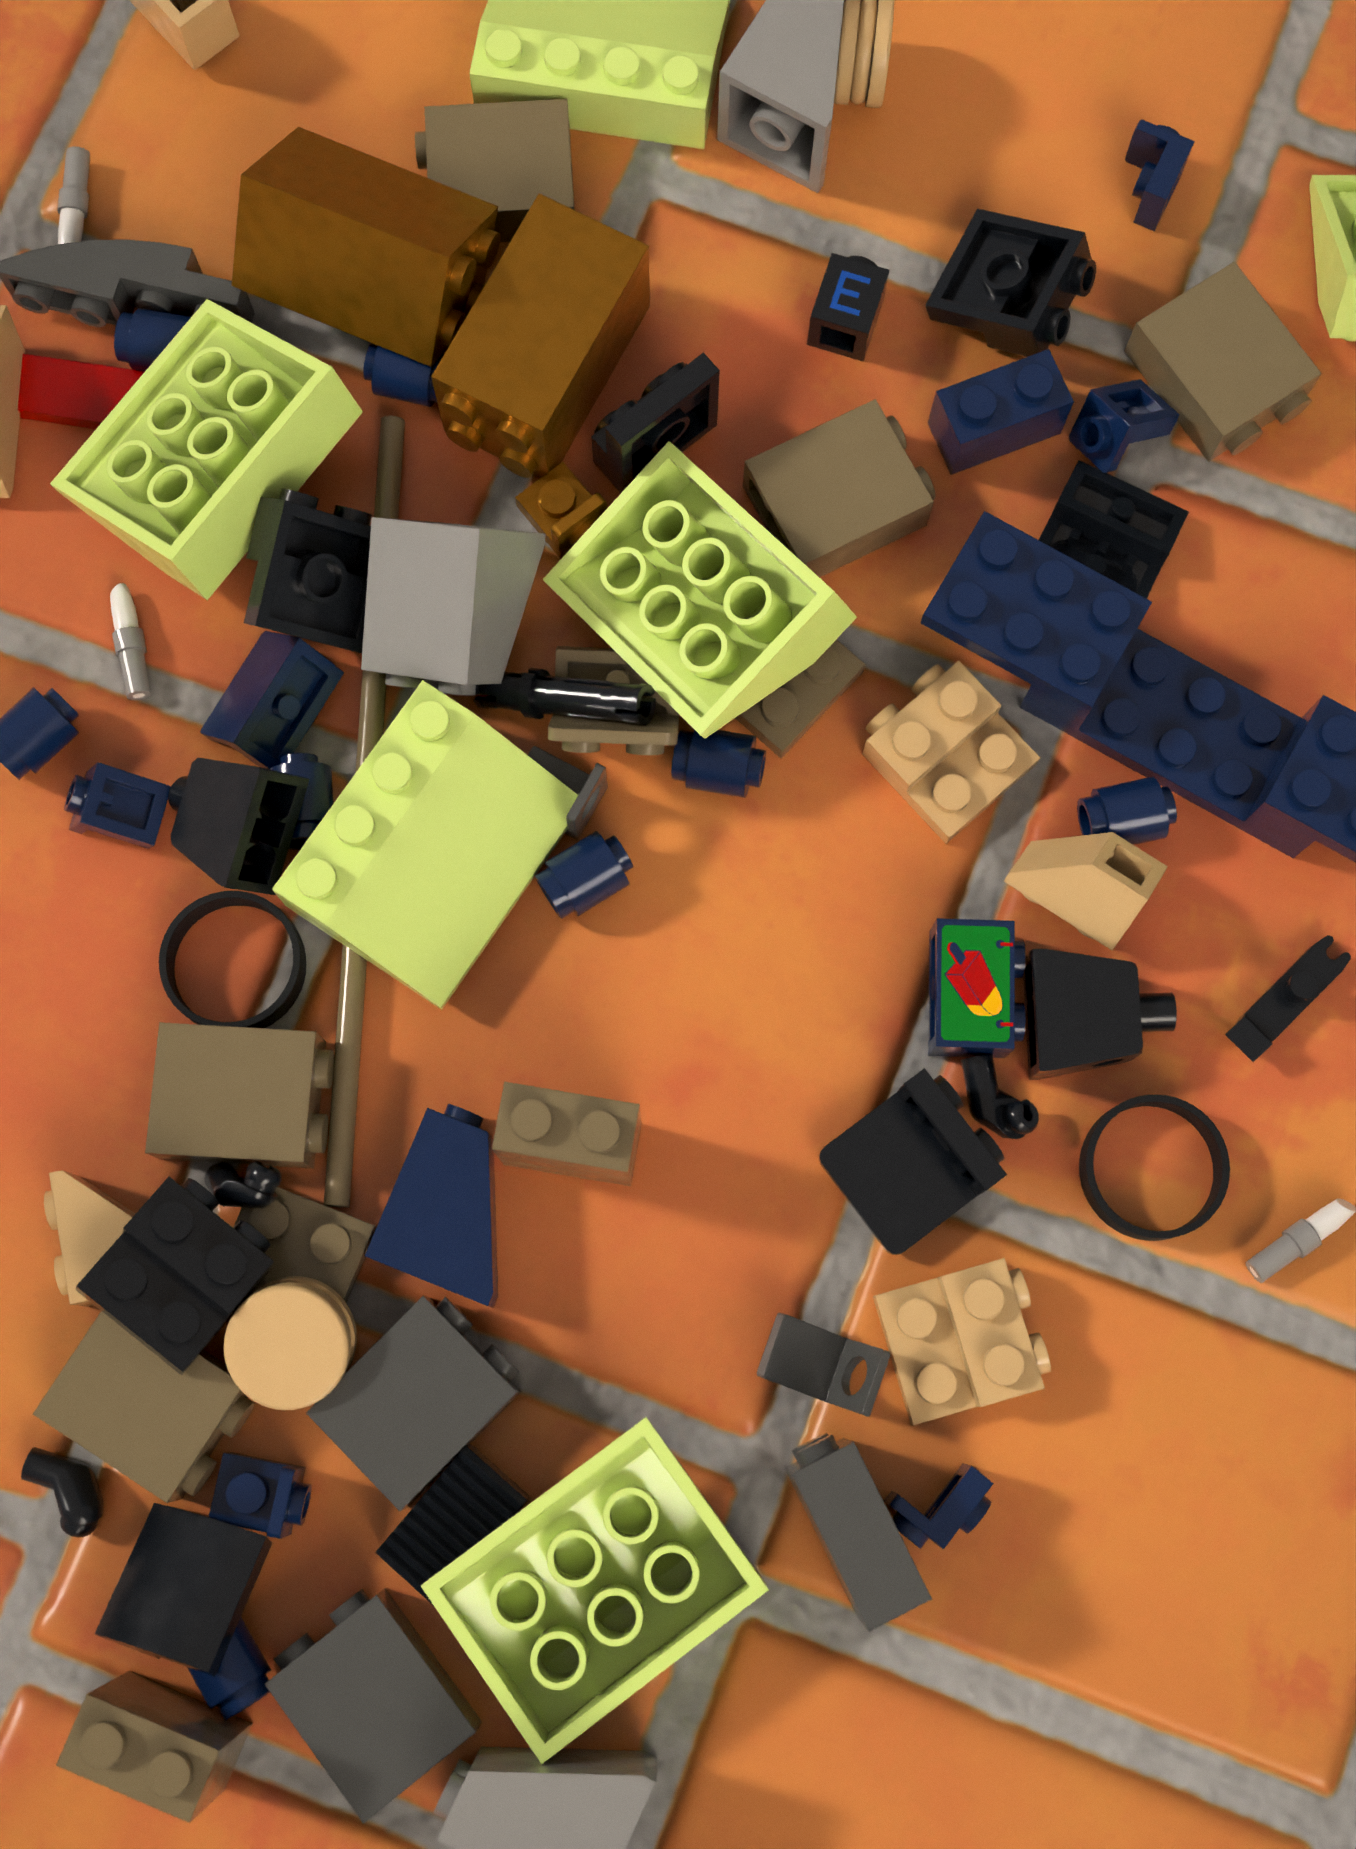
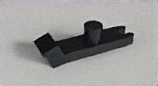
M1327 935L1309 947L1225 1034L1252 1062L1273 1044V1041L1344 970L1350 961L1351 955L1347 952H1344L1335 960L1327 956L1326 950L1334 941L1332 936Z

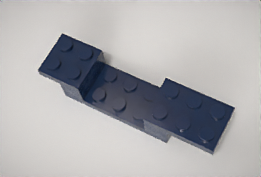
M983 512L925 610L920 622L921 624L1030 683L1031 686L1019 708L1146 778H1156L1161 786L1169 787L1175 794L1291 858H1295L1311 843L1317 841L1356 863L1355 711L1323 695L1302 718L1137 629L1152 601L988 512Z

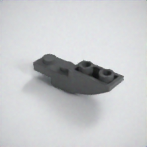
M89 240L35 249L0 261V278L14 302L19 306L40 314H45L49 310L70 314L78 321L93 327H104L106 323L116 325L119 316L123 312L133 313L134 307L192 317L206 299L251 323L255 314L247 292L231 286L232 281L202 273L192 248L138 240Z

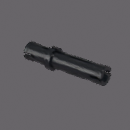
M530 668L528 673L505 672L501 684L476 685V695L488 696H477L474 699V703L479 708L520 711L527 718L542 719L544 718L543 714H556L578 718L621 721L646 726L654 716L656 698H642V696H652L655 693L653 687L649 684H626L580 678H564L551 676L544 669Z

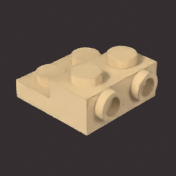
M959 660L947 671L939 664H936L923 674L911 689L917 697L901 711L893 703L881 710L865 728L871 736L866 740L862 755L945 844L1035 767L1040 760L1039 755L999 715L998 712L1002 705Z
M1005 1258L873 1296L911 1425H917L975 1407H984L1045 1389L1041 1374L1051 1372L1049 1355L1039 1333L1028 1335L1021 1309L1031 1306L1028 1287L1019 1268L1008 1271Z

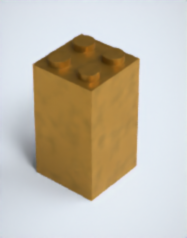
M298 126L241 174L231 286L431 367L447 350L485 286L487 269L493 264L500 246V233L494 231L499 206Z
M539 193L431 376L443 428L448 438L465 450L477 452L480 448L498 457L504 467L524 478H531L532 475L541 478L559 465L650 307L649 245Z

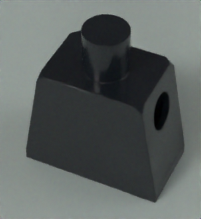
M197 758L192 762L188 776L178 778L169 790V804L177 811L170 836L172 845L216 883L225 888L275 895L272 888L281 877L310 779L304 776L256 766Z
M1032 949L1025 957L1023 982L1029 1080L1050 1078L1132 1061L1142 1054V1032L1174 1031L1177 1011L1173 993H1139L1136 963L1049 949Z

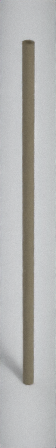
M384 416L381 418L374 517L398 519L405 420L397 416ZM362 671L355 773L383 736L386 673ZM342 945L324 1206L339 1208L350 1207L367 960L345 945Z

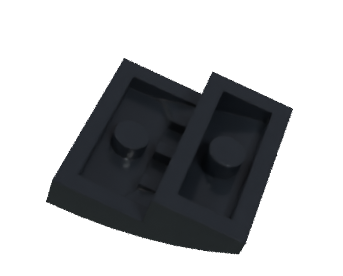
M1078 460L1039 541L1147 599L1189 511Z
M154 1503L95 1634L158 1659L161 1657L215 1677L272 1542L266 1536L222 1521Z

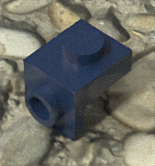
M963 1463L924 1515L893 1491L889 1493L884 1502L896 1511L892 1519L898 1531L921 1549L926 1541L930 1539L934 1544L944 1549L959 1529L968 1534L981 1521L991 1505V1501L984 1495L994 1483L973 1466Z

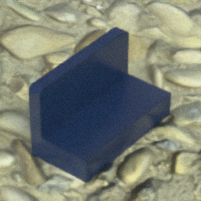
M265 631L261 634L200 732L211 741L233 747L257 766L270 769L280 764L282 756L295 752L344 672L300 637Z

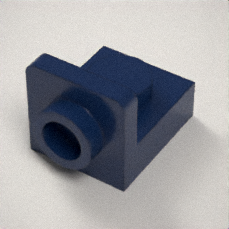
M1140 120L1133 132L1125 161L1142 169L1132 192V196L1141 199L1133 223L1155 231L1183 174L1195 141L1181 136L1171 127L1154 125L1145 120Z
M1141 379L1094 388L1090 390L1070 432L1069 440L1103 473H1108L1117 469L1128 444L1170 435L1180 414Z
M97 762L86 772L85 777L75 775L71 783L64 806V811L73 813L69 830L80 834L90 830L150 849L155 845L171 786Z
M224 1452L209 1518L237 1527L267 1532L269 1537L281 1539L291 1535L293 1524L302 1526L309 1508L312 1486L303 1483L306 1467L238 1453Z

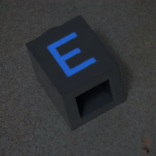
M832 253L810 316L807 345L864 362L884 301L890 270L879 267L872 260L862 256L845 257Z

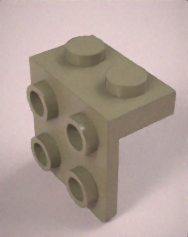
M557 646L555 676L626 684H648L612 648ZM654 690L655 693L652 696H642V698H656L654 716L646 726L621 721L553 714L548 725V740L561 741L562 750L575 753L600 751V743L626 744V752L630 754L660 755L664 753V746L677 744L679 714Z

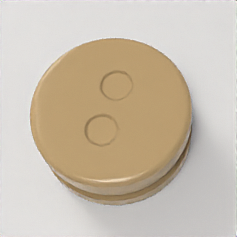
M844 0L834 96L835 104L848 105L850 99L857 105L864 103L866 100V107L880 108L882 106L891 49L895 0Z
M288 1276L272 1280L258 1288L243 1301L228 1323L224 1337V1357L228 1372L237 1387L247 1397L260 1405L277 1410H296L311 1406L325 1398L348 1371L357 1346L355 1320L345 1300L334 1289L321 1281L301 1276Z

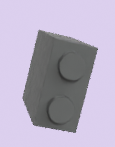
M422 1296L343 1375L337 1386L306 1412L399 1511L408 1508L451 1464L466 1445L471 1444L522 1392L512 1382L520 1373L517 1368L493 1344L483 1352L465 1334L473 1324L447 1297L437 1305L431 1298Z
M825 1433L793 1449L792 1452L797 1462L784 1469L856 1616L870 1632L931 1600L932 1598L855 1443L845 1438L836 1441L833 1434Z
M386 1588L372 1599H369L363 1589H361L329 1615L337 1627L316 1643H314L308 1633L299 1638L274 1658L281 1671L265 1683V1686L363 1824L476 1733L482 1722Z

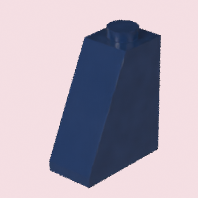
M451 1104L447 1105L444 1114L427 1108L365 1257L494 1308L498 1298L493 1138L489 1132L480 1129L484 1118Z

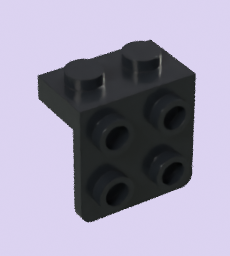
M925 1068L905 1082L897 1093L827 1144L819 1154V1162L882 1247L892 1255H899L905 1252L967 1203L987 1191L1007 1175L999 1165L1004 1160V1155L993 1138L982 1128L977 1129L975 1132L971 1129L958 1112L964 1105L955 1089L941 1075L933 1079Z

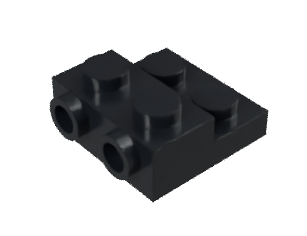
M977 209L925 304L930 320L982 332L988 347L1026 357L1047 350L1050 344L1060 346L1069 331L1071 316L1068 309L1076 295L1087 296L1096 276V263L1091 258L1086 234L1082 231Z
M704 352L689 364L684 362L678 363L667 372L656 377L644 389L641 399L638 401L630 400L624 403L617 410L605 416L595 428L594 435L591 436L593 462L620 493L623 492L668 441L683 452L717 426L720 370Z
M283 488L281 489L279 499L261 496L247 553V559L258 561L244 623L362 653L371 526L369 525L372 515L335 505L332 515L316 510L319 498Z
M168 1177L124 1226L122 1235L76 1285V1291L182 1376L230 1319L236 1309L267 1275L274 1261L265 1254L271 1246L270 1242L256 1228L243 1220H240L233 1228L213 1212L219 1202L205 1187L191 1178H188L180 1186L171 1177Z

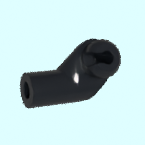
M993 1055L975 1056L961 1060L969 1111L974 1120L1002 1138L1009 1139L1022 1138L1037 1127L1039 1114L1035 1105L1027 1099L1019 1101L998 1088Z
M255 1161L248 1165L246 1176L242 1178L239 1177L233 1166L220 1162L209 1167L204 1179L205 1185L218 1200L219 1205L224 1207L262 1209L272 1204L278 1197L275 1190L282 1181V1175L275 1167L270 1165L267 1168L262 1165V1162Z
M34 1447L24 1462L21 1472L22 1480L54 1490L61 1515L60 1526L66 1534L77 1538L90 1535L96 1529L98 1520L102 1517L104 1510V1501L94 1471L85 1463Z

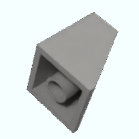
M766 0L720 70L717 140L806 188L819 193L824 185L832 125L844 0Z
M372 517L361 670L386 673L385 684L397 687L417 688L423 679L438 681L439 691L453 695L473 696L476 695V685L501 684L544 550L546 533Z
M481 1747L472 1765L459 1759L433 1813L446 1820L436 1841L452 1849H626L656 1784L657 1757L646 1751L561 1749L541 1764L531 1748Z

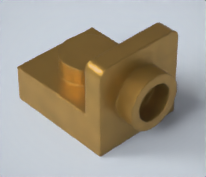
M561 462L549 473L515 496L517 508L538 533H546L545 541L560 559L607 509V502L600 493L592 496L564 462Z

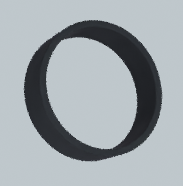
M243 891L216 892L192 902L176 916L168 927L159 953V973L168 998L182 1014L197 1025L267 1028L290 1010L302 990L306 976V953L297 929L273 903L263 897ZM249 906L264 910L283 923L292 944L293 966L289 981L282 994L269 1008L254 1017L242 1021L217 1022L193 1013L185 1004L178 991L174 970L176 954L187 931L199 919L221 908Z
M1158 1094L1143 1095L1120 1103L1107 1111L1094 1123L1081 1148L1079 1176L1088 1203L1098 1217L1108 1226L1131 1238L1160 1241L1192 1232L1206 1223L1215 1214L1226 1195L1230 1178V1162L1225 1142L1219 1130L1201 1110L1176 1097ZM1151 1106L1172 1111L1189 1121L1198 1130L1208 1146L1213 1163V1182L1209 1197L1203 1208L1192 1220L1175 1230L1152 1231L1130 1224L1119 1217L1108 1206L1098 1189L1093 1166L1095 1147L1105 1126L1113 1117L1124 1110Z

